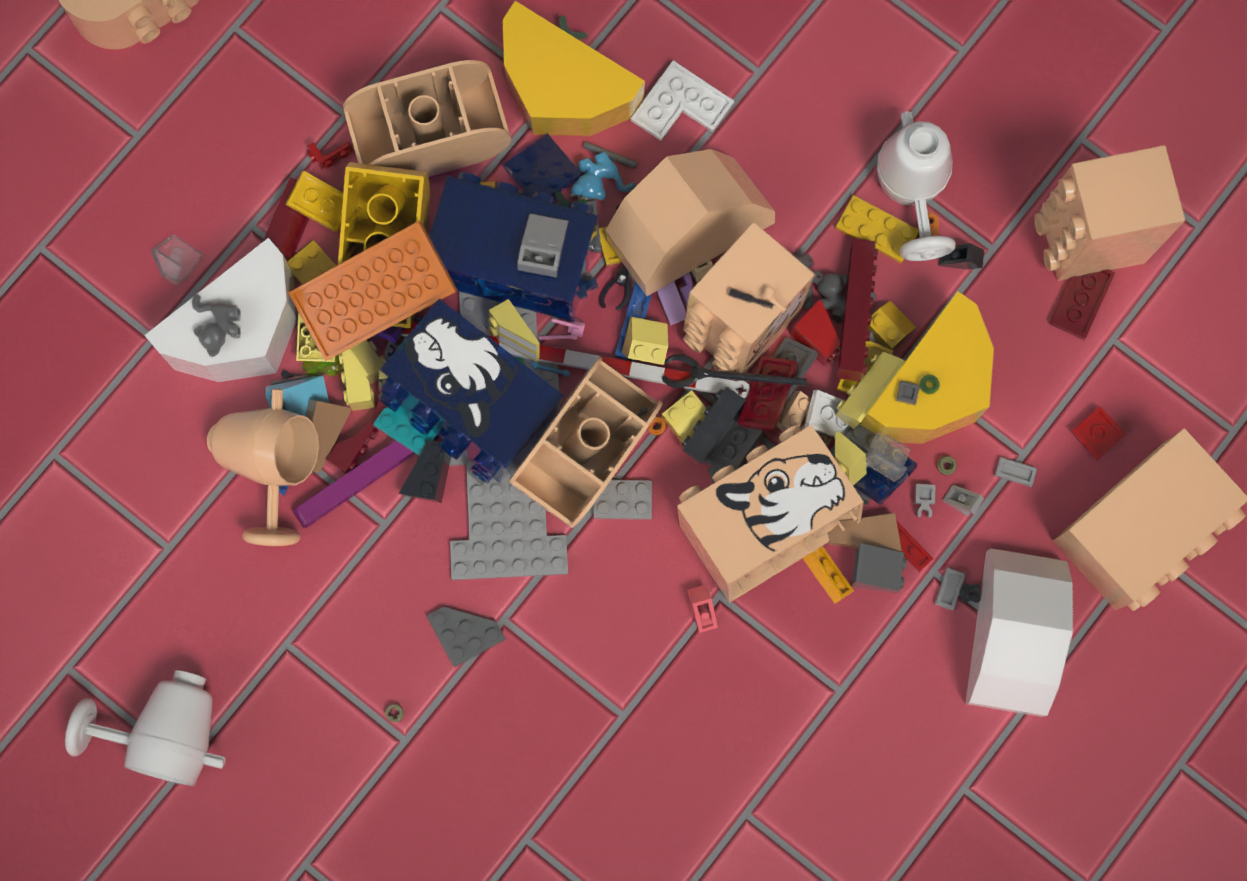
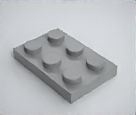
M610 480L594 503V519L651 520L652 481Z

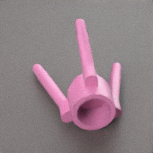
M549 309L550 313L570 321L551 319L552 322L568 326V333H571V335L539 336L538 339L577 340V336L582 337L585 322Z

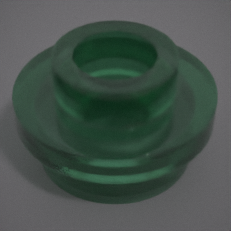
M925 375L920 380V389L925 394L930 395L938 391L940 383L934 375ZM926 382H931L933 387L928 388Z

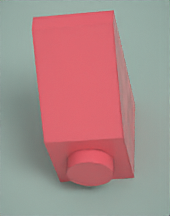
M706 584L688 589L690 605L699 633L718 628L712 599Z

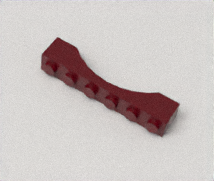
M391 364L387 366L379 378V400L371 420L353 437L336 443L326 458L329 464L345 474L357 467L358 458L360 455L363 456L369 448L367 444L371 439L374 440L379 433L378 428L373 426L374 422L385 408L398 405V402L394 399L402 385L410 386V378L407 374Z

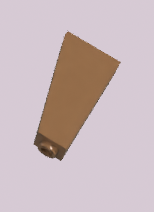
M309 399L305 416L314 424L319 442L317 462L313 471L321 472L326 458L330 454L351 412V408Z
M895 513L861 518L858 524L853 519L840 521L845 529L843 532L838 525L828 532V545L856 549L860 544H866L899 552L902 551Z

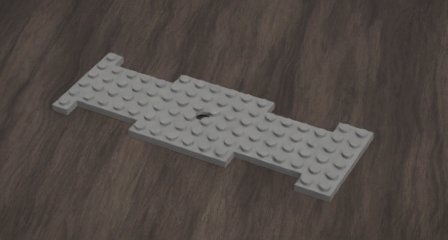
M503 260L500 263L501 270L508 271L511 268V263L508 260ZM484 261L481 264V269L489 272L492 269V264L489 261ZM523 277L517 289H532L535 277ZM468 279L461 280L459 283L462 331L492 336L488 330L489 310L509 299L537 339L535 288L530 298L521 305L526 298L507 295L484 296L480 294L476 283ZM497 353L502 359L515 357ZM523 358L531 392L502 398L510 404V408L505 413H499L495 409V403L489 406L490 423L483 435L480 437L471 436L466 430L459 411L456 410L453 411L445 423L446 443L453 446L449 466L466 465L469 540L450 541L452 581L568 575L566 535L547 536L546 509L508 482L518 465L560 408L558 373L540 368L533 369L531 367L533 360ZM537 361L540 365L558 369V364ZM447 396L445 402H449L447 405L456 408L453 396ZM472 466L487 478L488 481L484 485H480L468 474V470Z

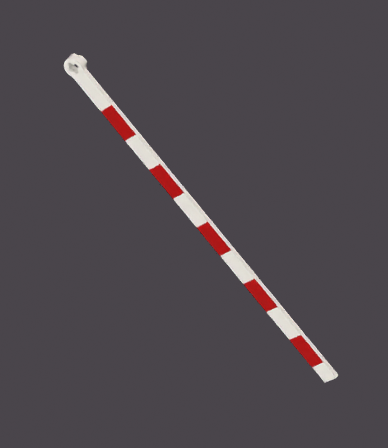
M413 322L411 328H406L401 335L412 337L415 333L424 331L423 328L426 324ZM458 330L466 338H478L481 336L486 338L499 354L530 359L500 343L496 337ZM540 345L539 361L588 370L599 357L597 355ZM600 356L603 358L602 361L623 377L665 384L662 380L663 375L673 381H681L691 377L689 372ZM711 377L703 378L692 385L683 387L717 394L720 389L725 390L726 387L738 394L736 389L743 388L746 392H743L740 396L744 399L747 398L750 390L749 384L745 381H732Z

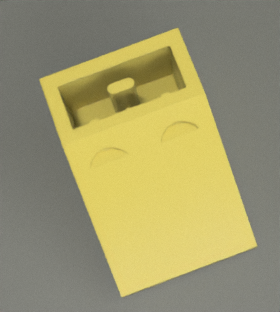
M298 312L296 361L335 362L336 356L327 361L324 360Z
M347 351L340 353V365L344 369V372H341L342 383H344L347 389L343 393L347 406H350L352 411L375 408L373 388L369 380L364 376Z

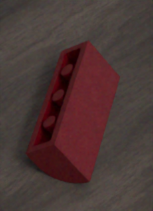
M292 177L288 180L263 240L264 242L269 238L284 258L289 260L294 257L310 219L285 205L297 182V179Z

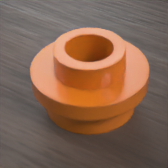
M655 416L647 430L652 435H660L665 431L666 423L663 418ZM658 423L660 428L654 429L653 424Z

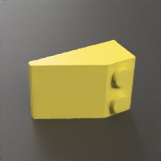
M691 390L663 412L661 418H663L666 425L680 442L683 443L687 436L692 437L695 433L693 428L698 420L702 422L706 417L703 414L706 407Z

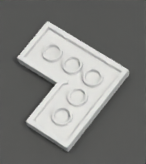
M672 61L631 117V121L660 141L663 140L682 112L711 132H714L733 106L734 101L675 61Z

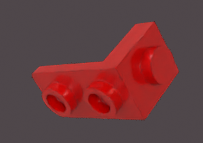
M313 142L307 146L309 149L307 155L313 163L317 162L322 170L333 166L336 160L349 156L353 148L351 143L347 142L323 157Z

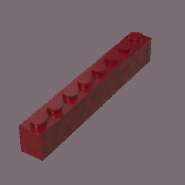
M853 238L851 244L838 379L860 382L862 375H866L867 363H864V358L868 357L869 352L866 341L869 342L870 330H867V327L871 324L872 320L869 308L872 309L874 297L870 296L875 288V281H872V276L876 275L877 265H874V260H877L878 249H875L876 241Z

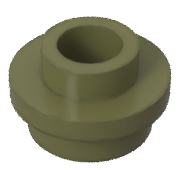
M950 456L941 457L937 463V468L943 475L954 473L957 467L956 461ZM948 463L950 468L945 469L943 464Z

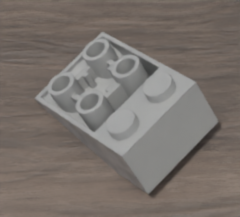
M530 214L517 263L518 270L557 277L568 221Z

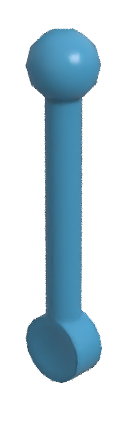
M535 361L531 363L533 369L540 368L563 374L565 377L570 375L569 370L563 371L547 367Z

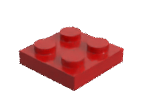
M1101 406L1071 431L1096 460L1126 435Z

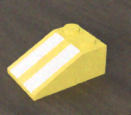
M508 299L490 309L488 318L490 334L493 337L496 336L500 343L535 362L539 361L540 343Z

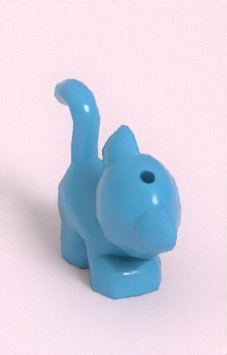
M603 152L595 156L594 163L590 158H586L578 163L579 171L582 173L586 172V174L578 178L571 191L574 195L604 200L606 192L603 189L604 185L601 178L615 179L617 189L624 193L631 192L636 185L633 182L626 186L623 185L618 167L610 160L607 153Z

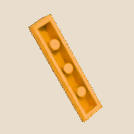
M823 546L803 558L834 604L854 591Z

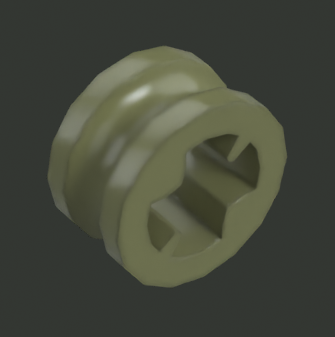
M394 704L388 706L385 715L389 721L395 723L403 719L404 711L399 705ZM393 708L400 711V715H397L398 718L396 719L390 716L391 709Z

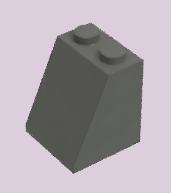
M860 544L855 550L851 587L898 593L904 586V577L901 576L902 569L905 570L907 558H904L903 552Z

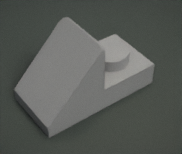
M952 485L943 499L945 503L966 516H969L970 513L975 514L984 500L980 494L956 485Z

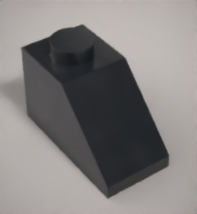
M973 244L956 245L950 254L939 258V266L965 270L983 268L984 249Z

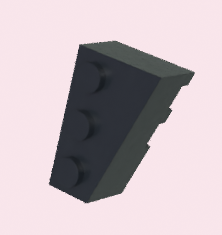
M428 440L399 494L405 497L442 503L453 446L447 443Z

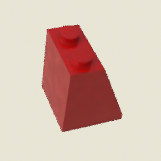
M819 300L793 327L790 336L798 343L817 351L818 356L816 359L824 366L827 362L831 364L840 352L838 349L841 343L823 302Z

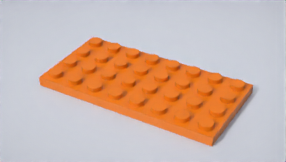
M418 221L288 293L324 360L327 361L453 294L457 289L421 221Z

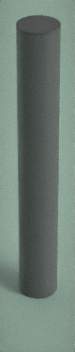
M587 141L583 146L584 149L596 154L606 152L611 160L634 169L637 166V161Z

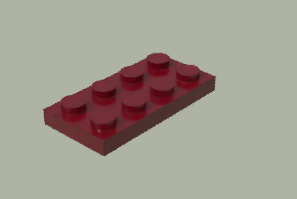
M1106 269L1096 273L1072 276L1050 325L1085 340L1115 272Z
M761 356L755 374L794 377L798 363L793 360ZM752 381L738 421L739 426L775 432L791 385Z

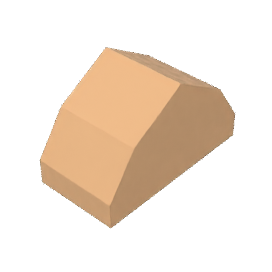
M708 149L665 157L624 198L606 228V237L609 245L645 295L649 296L694 270L695 267H699L708 260L729 250L753 222L762 230L774 224L775 211L734 157Z

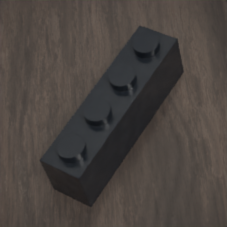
M728 387L725 390L720 389L715 396L717 401L714 406L710 404L703 413L706 415L702 422L698 420L693 430L695 433L693 436H687L682 443L684 447L682 451L700 464H702L746 401Z

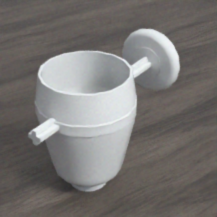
M906 111L901 113L903 128L885 141L877 157V177L882 190L891 200L901 205L915 206L920 238L905 243L899 250L900 256L908 261H925L948 255L956 247L955 240L950 237L931 236L926 206L927 202L945 189L952 175V153L947 135L939 126L926 121L913 123L912 112Z
M178 670L175 671L172 681L163 680L158 683L133 727L132 733L96 725V704L91 698L82 699L74 708L65 736L66 751L71 756L81 755L90 743L92 736L128 745L125 768L155 778L189 786L195 785L203 765L223 769L226 757L207 753L213 699L209 692L203 690L206 679Z

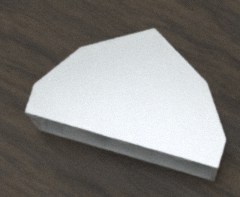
M267 238L198 293L201 296L200 305L221 302L228 305H236L241 311L240 321H233L241 329L240 338L234 339L227 334L225 344L220 348L218 355L214 357L209 356L193 330L207 323H216V319L211 311L198 313L192 307L193 297L145 334V336L176 371L215 382L275 374L278 371L297 321L296 306L288 293L295 289L294 275L282 253Z
M990 548L986 551L980 593L981 600L979 601L965 704L1044 717L1048 715L1058 691L1073 632V582L1068 562Z

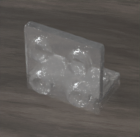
M877 431L866 452V464L891 480L897 481L907 470L904 464L911 449L892 437Z

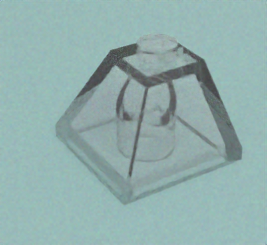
M171 235L151 250L161 276L176 286L188 279L204 256L203 253L175 235Z

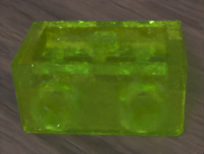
M338 354L335 362L304 361L302 369L309 375L325 373L326 376L335 377L337 374H341L342 365H340Z

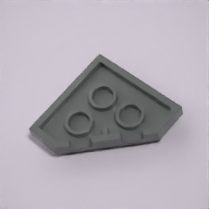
M442 607L427 615L454 668L506 640L497 622L447 607Z

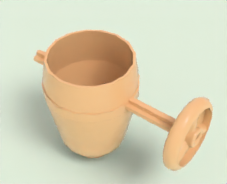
M272 389L271 408L236 412L223 416L211 427L207 435L208 449L220 466L252 481L268 485L266 527L248 528L242 533L244 541L255 545L287 546L300 541L301 534L298 531L277 527L279 486H293L304 482L312 473L318 457V433L314 424L306 416L282 409V389Z

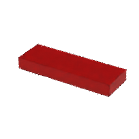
M896 520L901 552L904 553V557L907 558L915 569L920 572L933 558Z

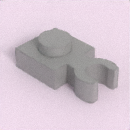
M915 485V504H920V508L917 510L918 518L921 517L922 510L927 511V518H931L932 510L929 505L935 504V485Z

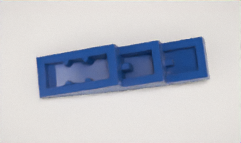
M637 282L635 283L615 352V357L631 362L634 359L627 358L622 354L630 317L646 319L652 294L646 296Z

